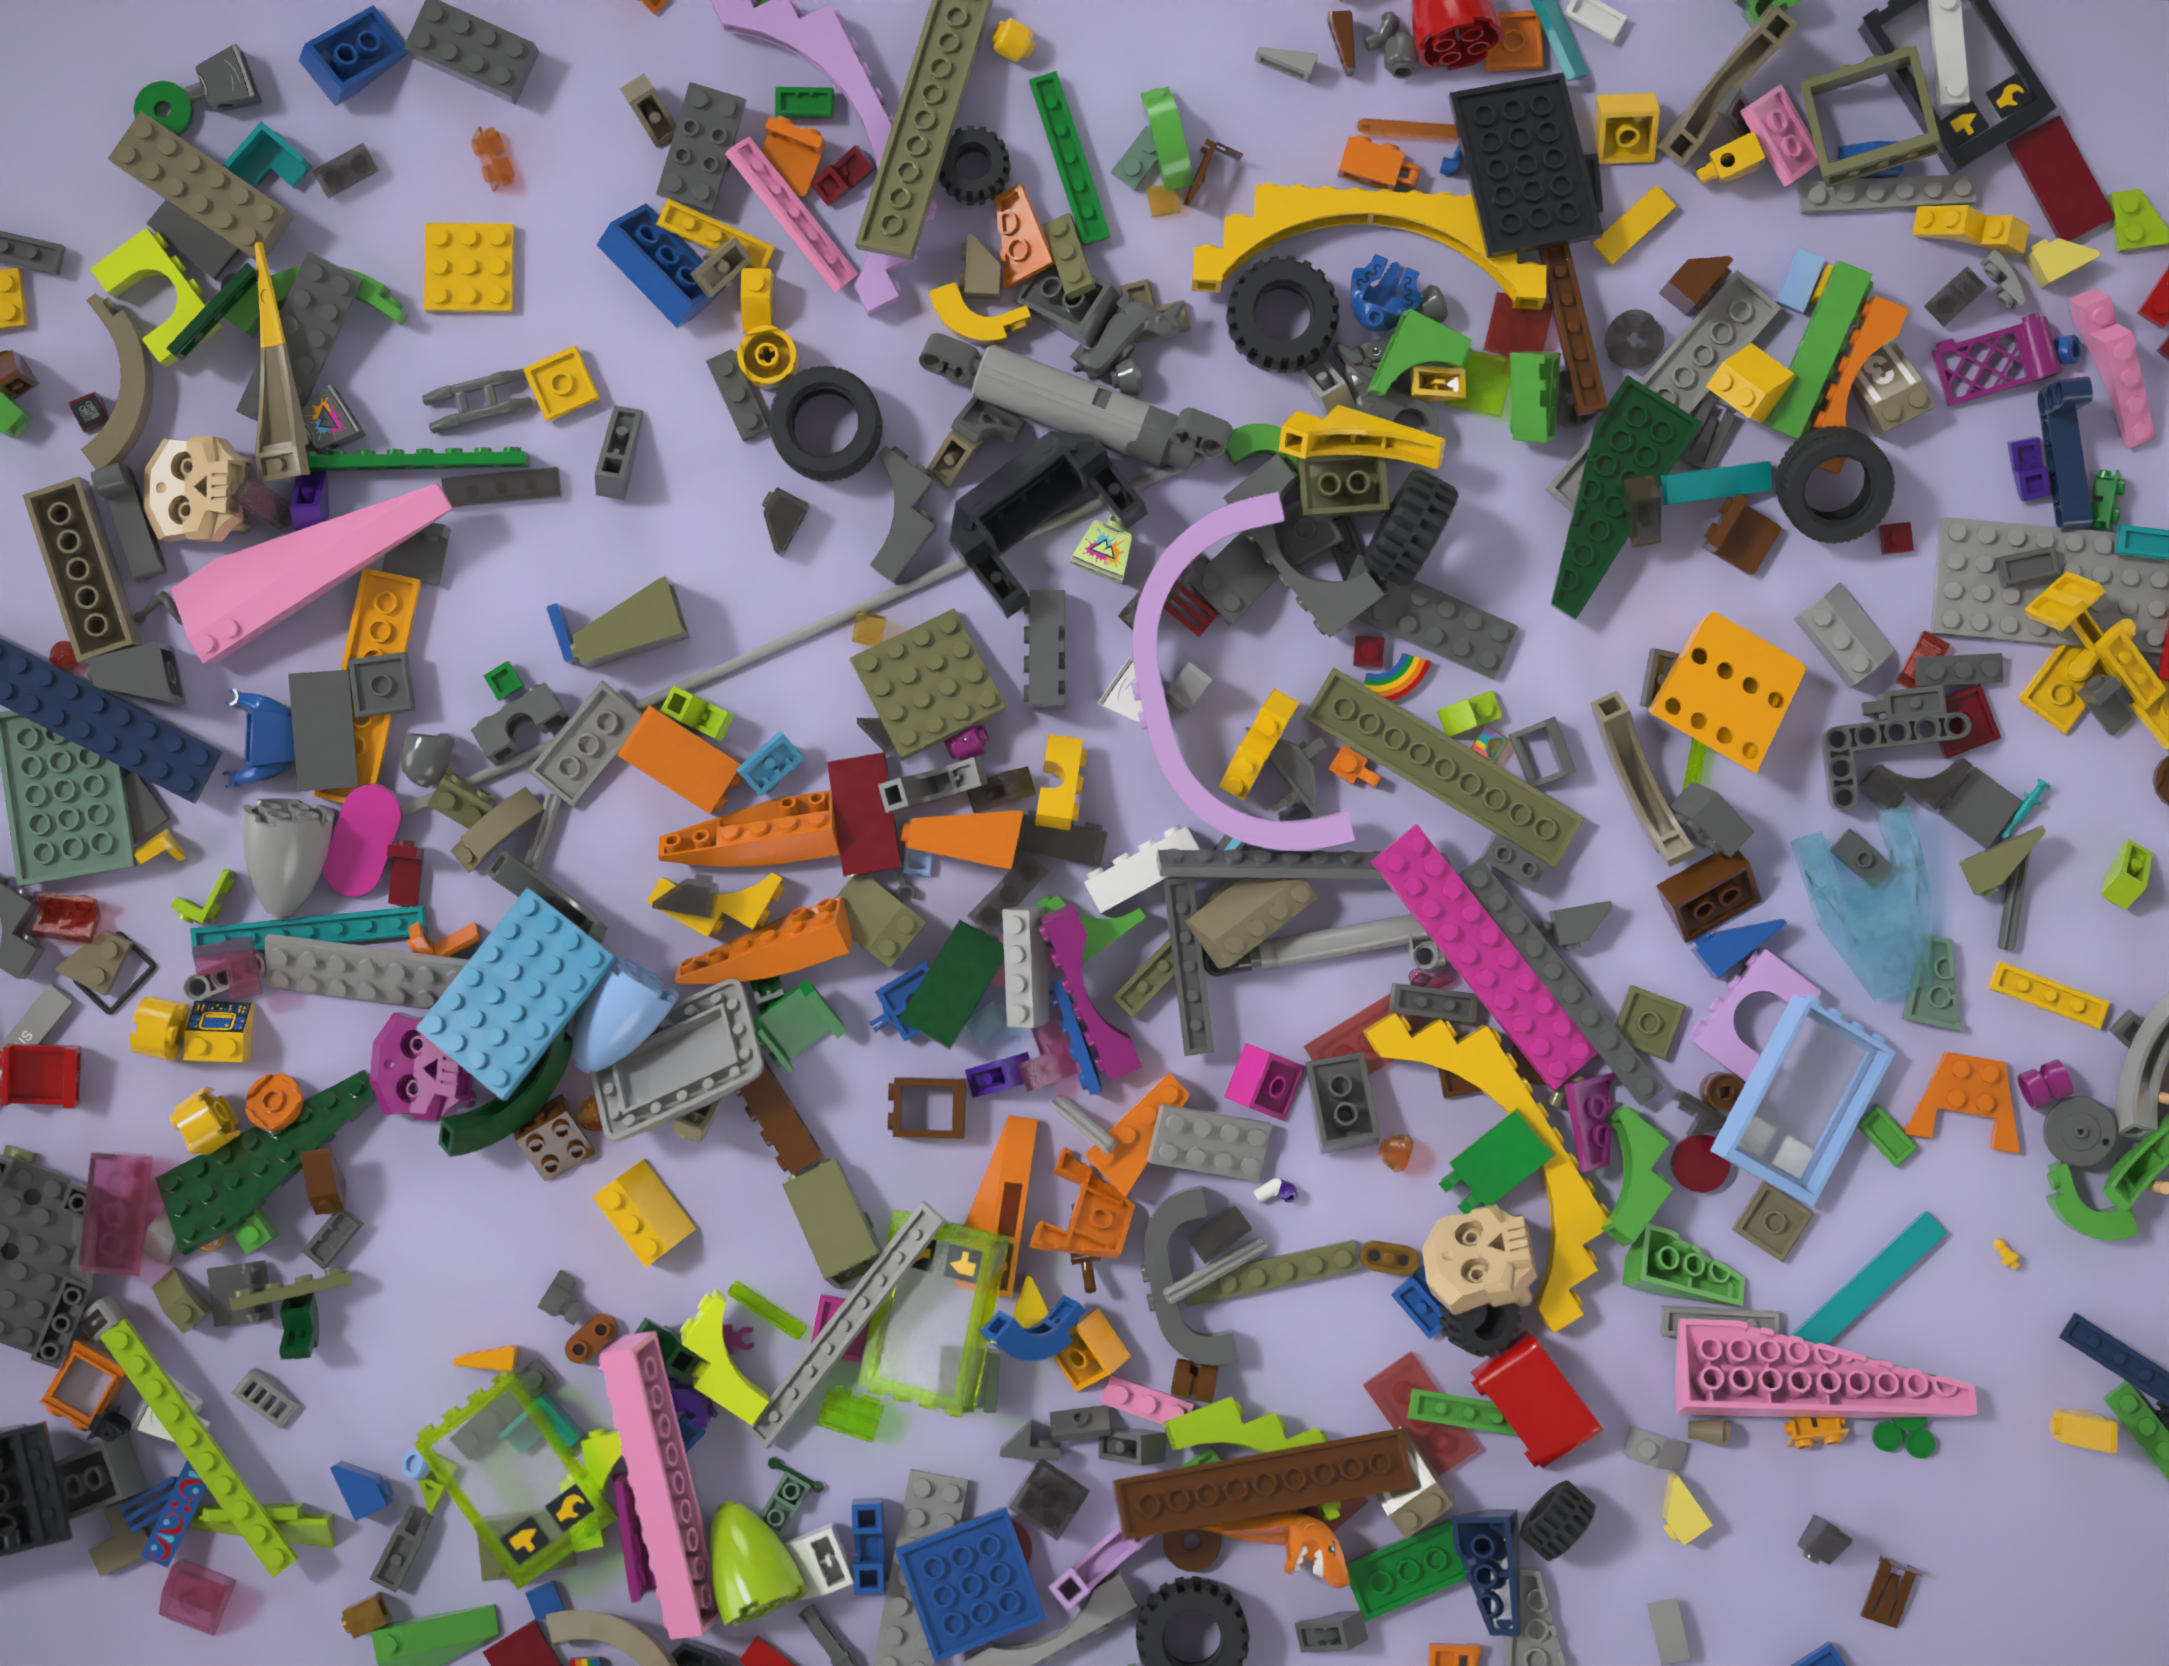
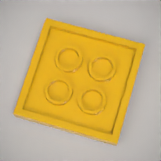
M425 223L424 310L426 312H513L515 232L513 223Z

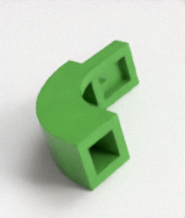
M1169 87L1154 88L1140 93L1141 102L1152 133L1159 173L1165 191L1193 185L1186 140L1173 94L1170 93Z
M1257 423L1233 429L1225 451L1232 465L1235 466L1247 458L1258 454L1275 456L1277 453H1284L1279 451L1281 427ZM1284 453L1298 471L1297 457ZM1298 478L1295 482L1297 483V485H1298V487H1299V489H1300V486H1299V478Z
M2060 1161L2048 1164L2049 1173H2047V1179L2052 1190H2056V1193L2045 1197L2051 1210L2063 1224L2080 1234L2102 1240H2120L2139 1234L2131 1208L2125 1212L2117 1205L2101 1210L2090 1209L2080 1200L2076 1192L2068 1164Z

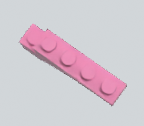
M2094 288L2069 298L2068 301L2074 326L2078 328L2101 374L2117 418L2124 446L2132 448L2156 438L2134 335L2131 330L2116 323L2111 296Z

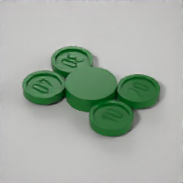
M1927 1417L1891 1418L1893 1423L1888 1421L1880 1422L1872 1431L1874 1445L1885 1452L1894 1451L1900 1446L1902 1442L1900 1428L1909 1431L1905 1437L1904 1446L1911 1456L1919 1459L1926 1458L1932 1454L1935 1448V1440L1932 1434L1921 1428L1925 1424Z

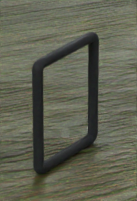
M121 931L116 932V934H118V935H120V936L126 938L127 940L133 942V941L130 940L123 932H121ZM135 943L131 949L150 967L110 1009L86 986L73 980L74 984L106 1014H113L156 968L155 962Z

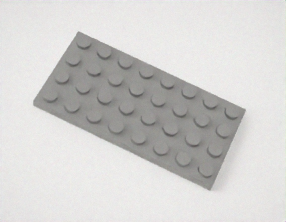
M1941 517L1931 634L2086 647L2069 625L2061 632L2030 619L2023 610L2061 575L2068 571L2100 583L2105 590V593L2087 608L2088 613L2103 633L2118 621L2131 619L2136 625V635L2131 640L2139 652L2161 655L2169 618V561L2114 555L2117 532L2084 529L2061 531L2062 527ZM2051 546L2056 547L2061 575L2001 587L1995 558Z

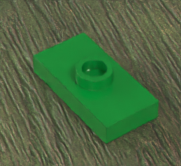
M775 87V117L834 119V87Z

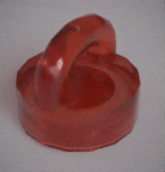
M60 641L52 647L49 660L54 666L68 671L73 670L80 664L76 661L71 642Z

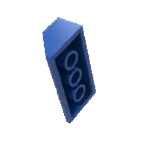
M645 203L610 222L596 245L664 316L678 328L694 319L725 289L726 285L713 297L705 295L690 275L703 261L677 235L657 227L656 224L659 216Z

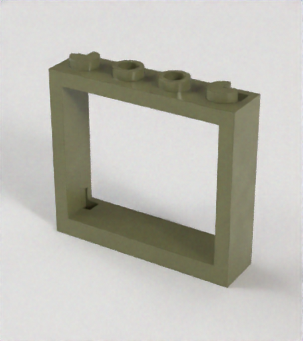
M1916 45L1912 47H1899L1893 53L1883 56H1871L1865 59L1864 62L1855 65H1842L1833 72L1824 75L1814 74L1805 81L1799 82L1822 177L1827 187L1944 152ZM1912 66L1928 133L1829 163L1813 96Z

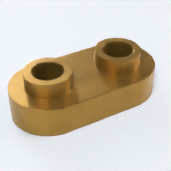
M1371 1240L1361 1247L1359 1253L1361 1263L1372 1271L1406 1276L1412 1274L1419 1264L1416 1251L1407 1245ZM1371 1250H1378V1259H1369V1252ZM1402 1254L1408 1256V1262L1405 1265L1398 1263V1257Z

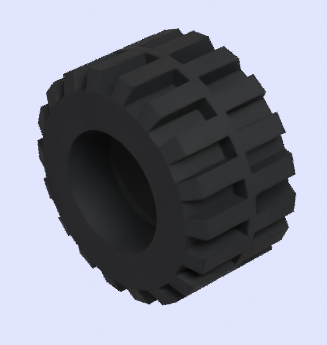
M968 125V130L962 131L960 127L955 130L956 134L951 136L939 174V180L946 193L950 197L952 195L955 197V201L959 203L962 200L967 201V205L973 206L974 202H979L980 205L986 204L985 200L990 198L993 201L998 192L1002 193L1004 191L1005 183H1008L1010 177L1009 153L1005 148L1003 140H999L994 131L989 133L986 131V127L980 126L978 130L974 129V125ZM979 152L989 158L991 168L982 178L970 180L962 177L957 172L956 164L958 160L966 153Z
M1515 1302L1495 1307L1491 1303H1487L1486 1318L1476 1329L1473 1328L1474 1316L1483 1305L1457 1315H1453L1445 1306H1440L1439 1312L1443 1313V1317L1439 1318L1440 1325L1444 1326L1442 1332L1448 1337V1341L1478 1357L1484 1358L1485 1355L1493 1357L1496 1356V1351L1502 1353L1506 1350L1505 1345L1507 1343L1511 1345L1514 1342L1512 1338L1514 1333L1518 1334L1520 1330L1517 1327V1323L1521 1322V1315L1517 1314V1312L1521 1308Z
M1568 1480L1562 1481L1549 1489L1532 1507L1521 1525L1519 1537L1546 1561L1554 1560L1569 1550L1582 1536L1593 1519L1596 1506Z

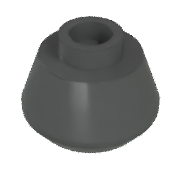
M1430 284L1420 292L1423 300L1415 311L1438 323H1443L1448 316L1446 302L1440 288Z
M1128 356L1117 363L1115 371L1110 372L1113 389L1119 388L1120 393L1138 396L1143 391V379L1138 360Z

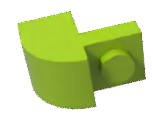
M674 685L660 712L719 741H722L734 717L733 714Z

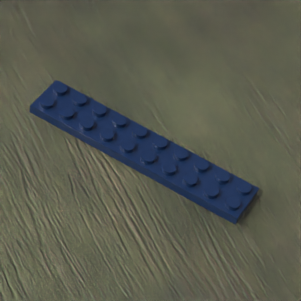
M0 638V705L196 804L223 754L222 751Z

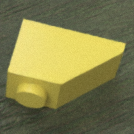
M2046 238L2030 247L2033 252L2027 255L2025 260L2040 288L2094 261L2101 255L2098 250L2059 238L2049 243Z
M1674 1472L1669 1474L1662 1511V1518L1667 1524L1663 1526V1529L1673 1542L1678 1539L1683 1545H1686L1713 1525L1679 1476Z

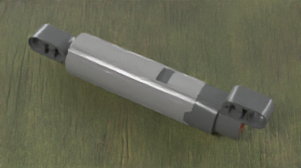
M933 333L929 336L919 356V363L925 370L959 383H966L970 380L971 376L975 377L972 386L974 398L1067 433L1091 435L1103 447L1135 457L1158 467L1163 462L1188 472L1196 452L1208 457L1219 458L1225 453L1233 433V428L1229 422L1203 411L1185 408L1178 416L1144 401L993 344L986 349L982 360H979L980 353L974 346L944 334Z

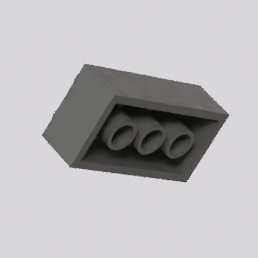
M425 0L403 47L411 58L515 105L540 53L534 42L440 0Z

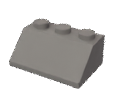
M1840 582L1794 618V621L1848 687L1859 683L1895 651Z

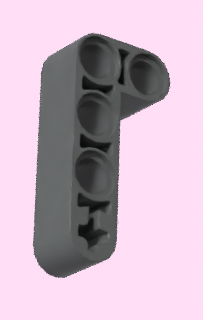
M117 462L92 471L91 479L97 493L107 501L135 580L139 583L167 573V566L156 534L143 511V497L132 469L122 462Z

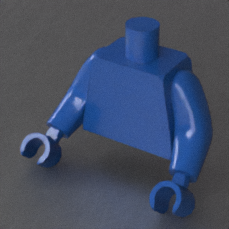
M233 688L229 689L228 692L236 694V699L231 703L226 701V705L234 708L245 707L251 709L246 710L244 766L251 767L239 771L230 770L223 772V775H231L233 779L230 785H224L225 788H237L240 785L265 781L289 770L292 767V761H295L291 710L270 697L254 693H243Z

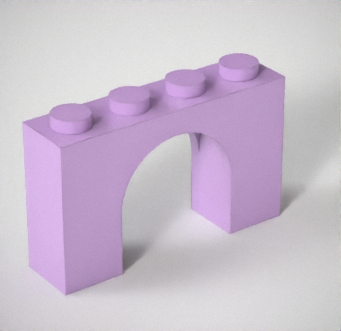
M1767 949L1753 950L1744 961L1746 965L1740 975L1735 973L1726 985L1728 991L1722 998L1718 996L1708 1008L1711 1012L1705 1021L1699 1020L1690 1032L1693 1037L1689 1042L1728 1072L1738 1077L1744 1084H1746L1760 1055L1742 1042L1735 1031L1734 1013L1740 1001L1751 993L1764 991L1788 1006L1793 994L1803 998L1809 994L1818 998L1822 993L1821 990Z
M1118 1525L1050 1584L1048 1588L1068 1611L1131 1554L1140 1549L1153 1536L1123 1541L1121 1527Z

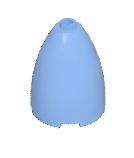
M622 955L620 958L618 957L576 1012L572 1039L573 1058L577 1061L575 1066L583 1072L590 1074L592 1071L599 1072L626 1057L655 1031L676 1003L679 994L671 987L666 990L663 987V982L659 980V976L642 965Z

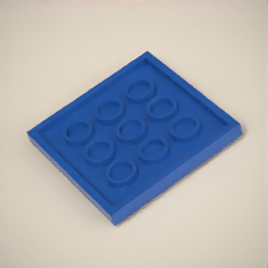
M1006 1506L894 1548L935 1663L1046 1620Z

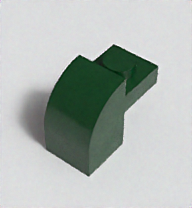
M314 1292L283 1299L280 1309L284 1330L279 1348L281 1360L311 1358L313 1348L318 1347L319 1314Z
M645 1317L634 1334L656 1331L665 1369L686 1380L701 1357L682 1345L680 1334L666 1325L663 1327Z

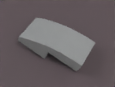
M1996 249L1992 250L1981 260L1980 264L1984 267L1983 271L1989 278L2000 282L1993 290L1997 295L1998 302L2005 308H2011L2014 311L2026 302L2023 289L2009 263Z
M1677 1598L1648 1603L1661 1665L1665 1666L1690 1661V1652Z

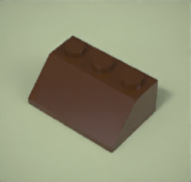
M1739 850L1731 857L1722 853L1718 855L1713 853L1656 885L1662 904L1685 943L1762 901L1751 865Z

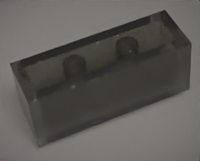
M1028 810L1027 815L1023 814L1016 845L1017 850L1100 867L1108 833L1102 831L1103 825L1086 822L1085 827L1073 825L1074 820H1072L1069 831L1036 826L1037 811Z

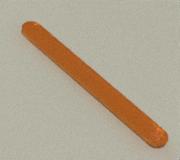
M1370 118L1360 119L1357 123L1358 131L1365 134L1458 140L1455 124Z

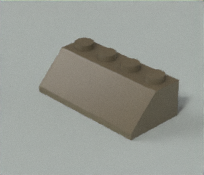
M1240 878L1186 919L1185 922L1217 968L1220 969L1233 965L1319 897L1305 878Z

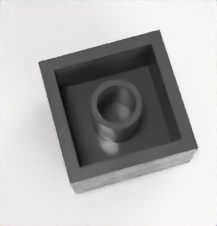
M1693 781L1669 805V808L1676 814L1674 817L1679 825L1685 830L1689 828L1694 833L1691 837L1694 842L1703 849L1707 847L1715 855L1722 853L1731 857L1754 833L1752 828L1718 792Z

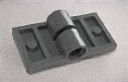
M689 82L656 192L657 196L669 198L712 213L714 212L725 172L729 170L731 161L725 153L735 145L734 142L747 102L745 98Z

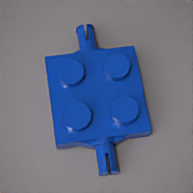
M926 961L875 991L882 1003L884 1014L869 1022L872 1027L882 1021V1023L873 1028L875 1033L891 1024L899 1031L905 1042L919 1034L918 1031L900 1022L899 1018L930 969Z

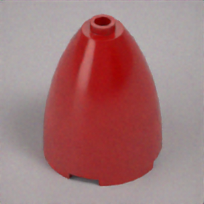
M1412 0V29L1419 62L1427 69H1431L1434 66L1447 65L1448 71L1474 65L1489 56L1487 50H1490L1496 44H1502L1504 40L1503 28L1492 0ZM1454 29L1459 30L1461 37L1459 41L1457 40Z

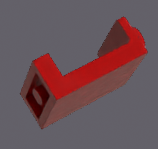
M8 1043L3 1047V1051H0V1069H2V1080H0L1 1106H8L9 1104L62 1105V1108H75L79 1105L81 1046Z

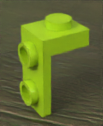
M223 869L204 907L185 898L176 897L170 908L178 911L177 917L193 924L196 920L201 924H210L211 920L215 921L222 910L220 903L224 895H228L232 891L236 879H234L236 872L231 869Z

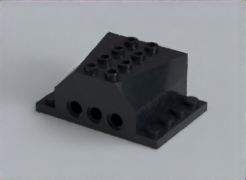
M46 1421L30 1425L25 1423L1 1427L0 1557L72 1539V1532Z

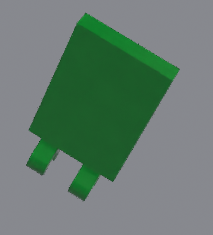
M1516 1108L1449 1162L1454 1170L1444 1176L1438 1184L1447 1193L1463 1179L1473 1192L1465 1197L1457 1207L1463 1214H1468L1481 1202L1485 1206L1493 1205L1554 1157L1556 1152L1521 1111Z

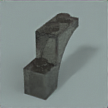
M1965 758L1957 759L1951 766L1937 775L1928 778H1911L1894 773L1880 764L1874 766L1858 784V790L1882 811L1889 810L1891 807L1896 809L1906 798L1903 794L1904 792L1927 811H1933L1937 808L1941 810L1951 800L1950 792L1956 786L1960 788L1969 779L1970 774L1968 771L1973 765Z

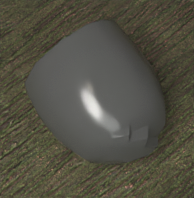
M406 733L401 750L402 771L407 778L423 788H428L430 785L440 782L445 773L449 774L452 770L449 767V761L455 736L450 733H441L437 736Z

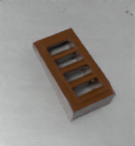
M1351 10L1328 12L1327 23L1346 76H1352L1355 69Z

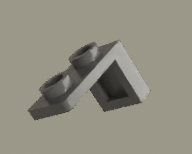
M2097 673L2077 692V695L2107 734L2113 736L2132 719V715L2115 694L2122 686L2115 676Z

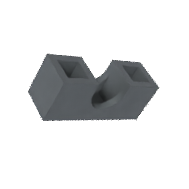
M544 682L541 685L531 687L519 699L507 702L494 715L482 718L470 730L485 756L497 766L520 751L515 741V733L523 723L534 722L546 735L570 718L555 692Z

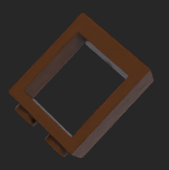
M895 1077L894 1083H889L888 1101H894L893 1113L888 1112L887 1127L888 1130H893V1137L964 1139L966 1078ZM902 1085L952 1086V1130L901 1129Z

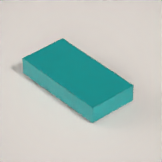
M2120 524L2117 526L2114 555L2169 561V530Z

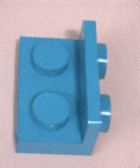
M779 731L736 770L761 797L763 794L774 790L779 780L787 773L794 772L805 758L789 739Z

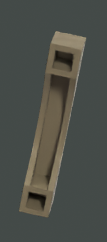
M1769 5L1659 140L1656 148L1676 165L1683 167L1701 146L1709 131L1720 117L1717 110L1730 88L1735 87L1741 90L1758 69L1781 48L1799 24L1778 6Z

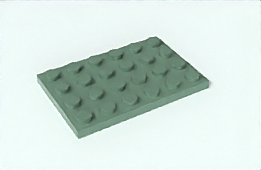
M11 710L0 712V766L17 886L25 887L137 867L123 767Z

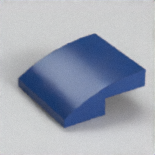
M1423 1264L1391 1293V1296L1428 1339H1431L1444 1328L1439 1322V1318L1443 1317V1313L1439 1312L1440 1306L1444 1305L1431 1294Z

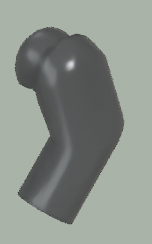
M1391 11L1385 12L1381 16L1382 24L1379 32L1364 37L1368 51L1384 46L1389 38L1397 34L1400 20L1395 13Z

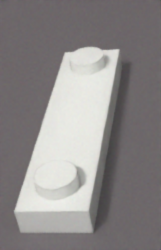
M1928 0L1938 107L1967 105L1970 103L1961 0Z

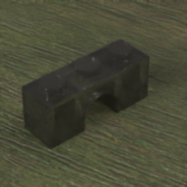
M1027 851L996 887L967 916L990 936L1003 922L1002 910L1018 906L1044 879L1049 871Z

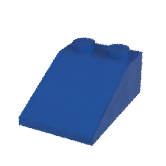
M372 5L305 43L299 62L336 107L358 94L408 53L403 48L405 43L376 7Z

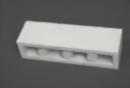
M1178 824L1163 832L1166 838L1155 843L1152 838L1138 846L1140 852L1129 857L1128 853H1125L1112 860L1114 866L1106 871L1101 866L1086 874L1089 880L1084 882V885L1100 914L1167 878L1160 877L1157 864L1158 850L1172 848L1199 850L1188 827L1186 826L1181 829Z

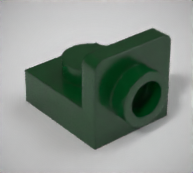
M780 975L750 981L756 1004L761 1013L786 995Z

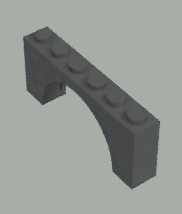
M1277 453L1223 498L1227 502L1226 505L1248 498L1279 492L1282 506L1286 493L1299 478L1298 471L1284 453ZM1279 523L1244 531L1245 535L1252 542L1256 541L1262 548L1260 553L1269 565L1274 564L1280 572L1278 577L1284 586L1288 589L1291 587L1297 594L1296 601L1305 612L1310 611L1316 619L1313 621L1315 627L1323 635L1327 634L1329 637L1336 635L1390 593L1372 570H1368L1360 576L1346 581L1324 580L1307 573L1287 553L1281 538Z

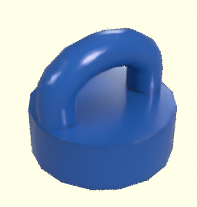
M2064 335L2054 339L2060 364H2076L2081 356L2079 338L2076 335Z

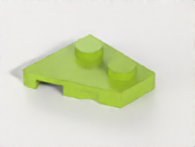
M2141 189L2112 192L2108 195L2110 208L2115 215L2112 219L2116 252L2169 245V229Z

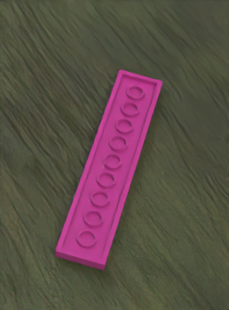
M1418 824L1412 825L1370 861L1551 1090L1559 1088L1598 1053Z

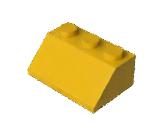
M642 1159L592 1197L645 1268L697 1229L645 1159Z

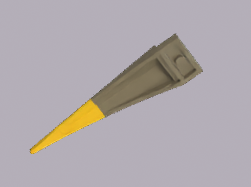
M256 242L255 254L260 308L261 357L255 457L260 483L308 475L310 471L305 445H308L309 442L265 250L262 242Z

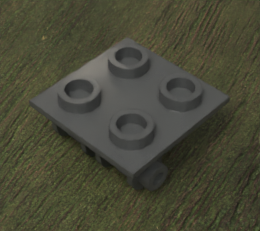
M266 1260L207 1269L215 1327L247 1322L256 1323L261 1322V1320L274 1318L272 1302L234 1311L231 1310L229 1298L235 1297L234 1291L250 1287L253 1288V1292L265 1290L264 1284L269 1283Z

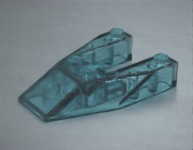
M1909 804L1875 815L1893 869L1892 872L1841 887L1823 831L1800 837L1790 842L1818 927L1874 1001L1932 983V888L1919 834Z

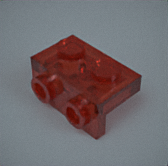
M59 892L38 893L37 899L40 907L31 929L33 937L92 944L101 918L96 898L86 895H66Z

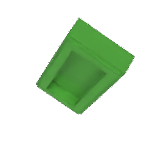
M1878 1104L1870 1108L1857 1124L1859 1130L1896 1168L1918 1148Z

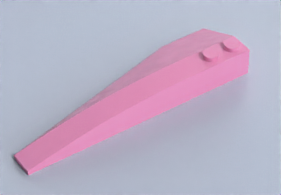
M1678 1320L1675 1368L1676 1414L1814 1418L1952 1417L1977 1415L1975 1385L1939 1375L1932 1376L1921 1373V1370L1899 1367L1893 1365L1892 1362L1870 1359L1866 1355L1830 1345L1808 1342L1801 1337L1786 1336L1768 1328L1750 1326L1748 1323L1739 1320ZM1767 1383H1771L1772 1388H1770Z

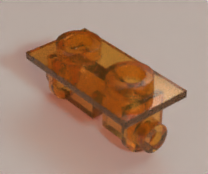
M478 127L471 140L474 154L480 157L483 165L481 169L483 178L486 183L490 184L492 192H494L500 182H503L504 186L513 184L515 182V173L508 156L497 158L498 154L505 153L506 151L499 132L495 131L494 127H489L483 131L481 127Z

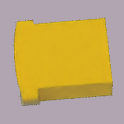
M168 828L138 846L134 854L140 864L145 863L164 850H167L179 862L186 858L183 849Z

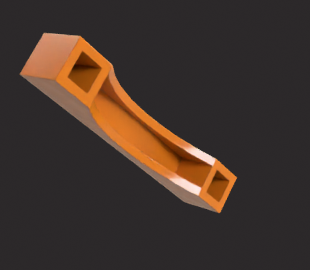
M1871 296L1870 300L1863 302L1860 317H1862L1858 328L1854 327L1849 335L1847 344L1851 346L1847 355H1842L1838 361L1835 371L1839 374L1835 384L1830 383L1824 395V399L1828 401L1824 410H1819L1813 421L1812 426L1816 430L1826 426L1833 427L1837 425L1838 427H1846L1847 399L1856 375L1875 351L1898 336L1909 308L1879 296ZM1846 458L1830 459L1821 463L1818 468L1840 475Z

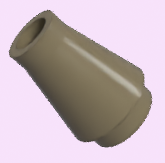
M1724 1418L1688 1422V1439L1699 1440L1722 1447V1444L1730 1445L1731 1421H1725Z

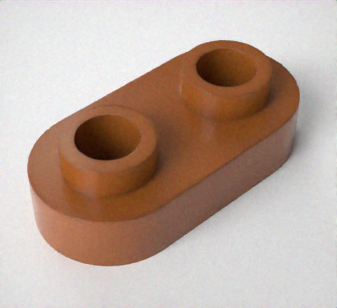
M607 1313L597 1314L567 1340L565 1353L568 1359L577 1364L589 1361L616 1336L618 1332L616 1319ZM598 1324L606 1326L607 1331L605 1334L597 1332ZM576 1344L584 1346L583 1354L576 1353Z

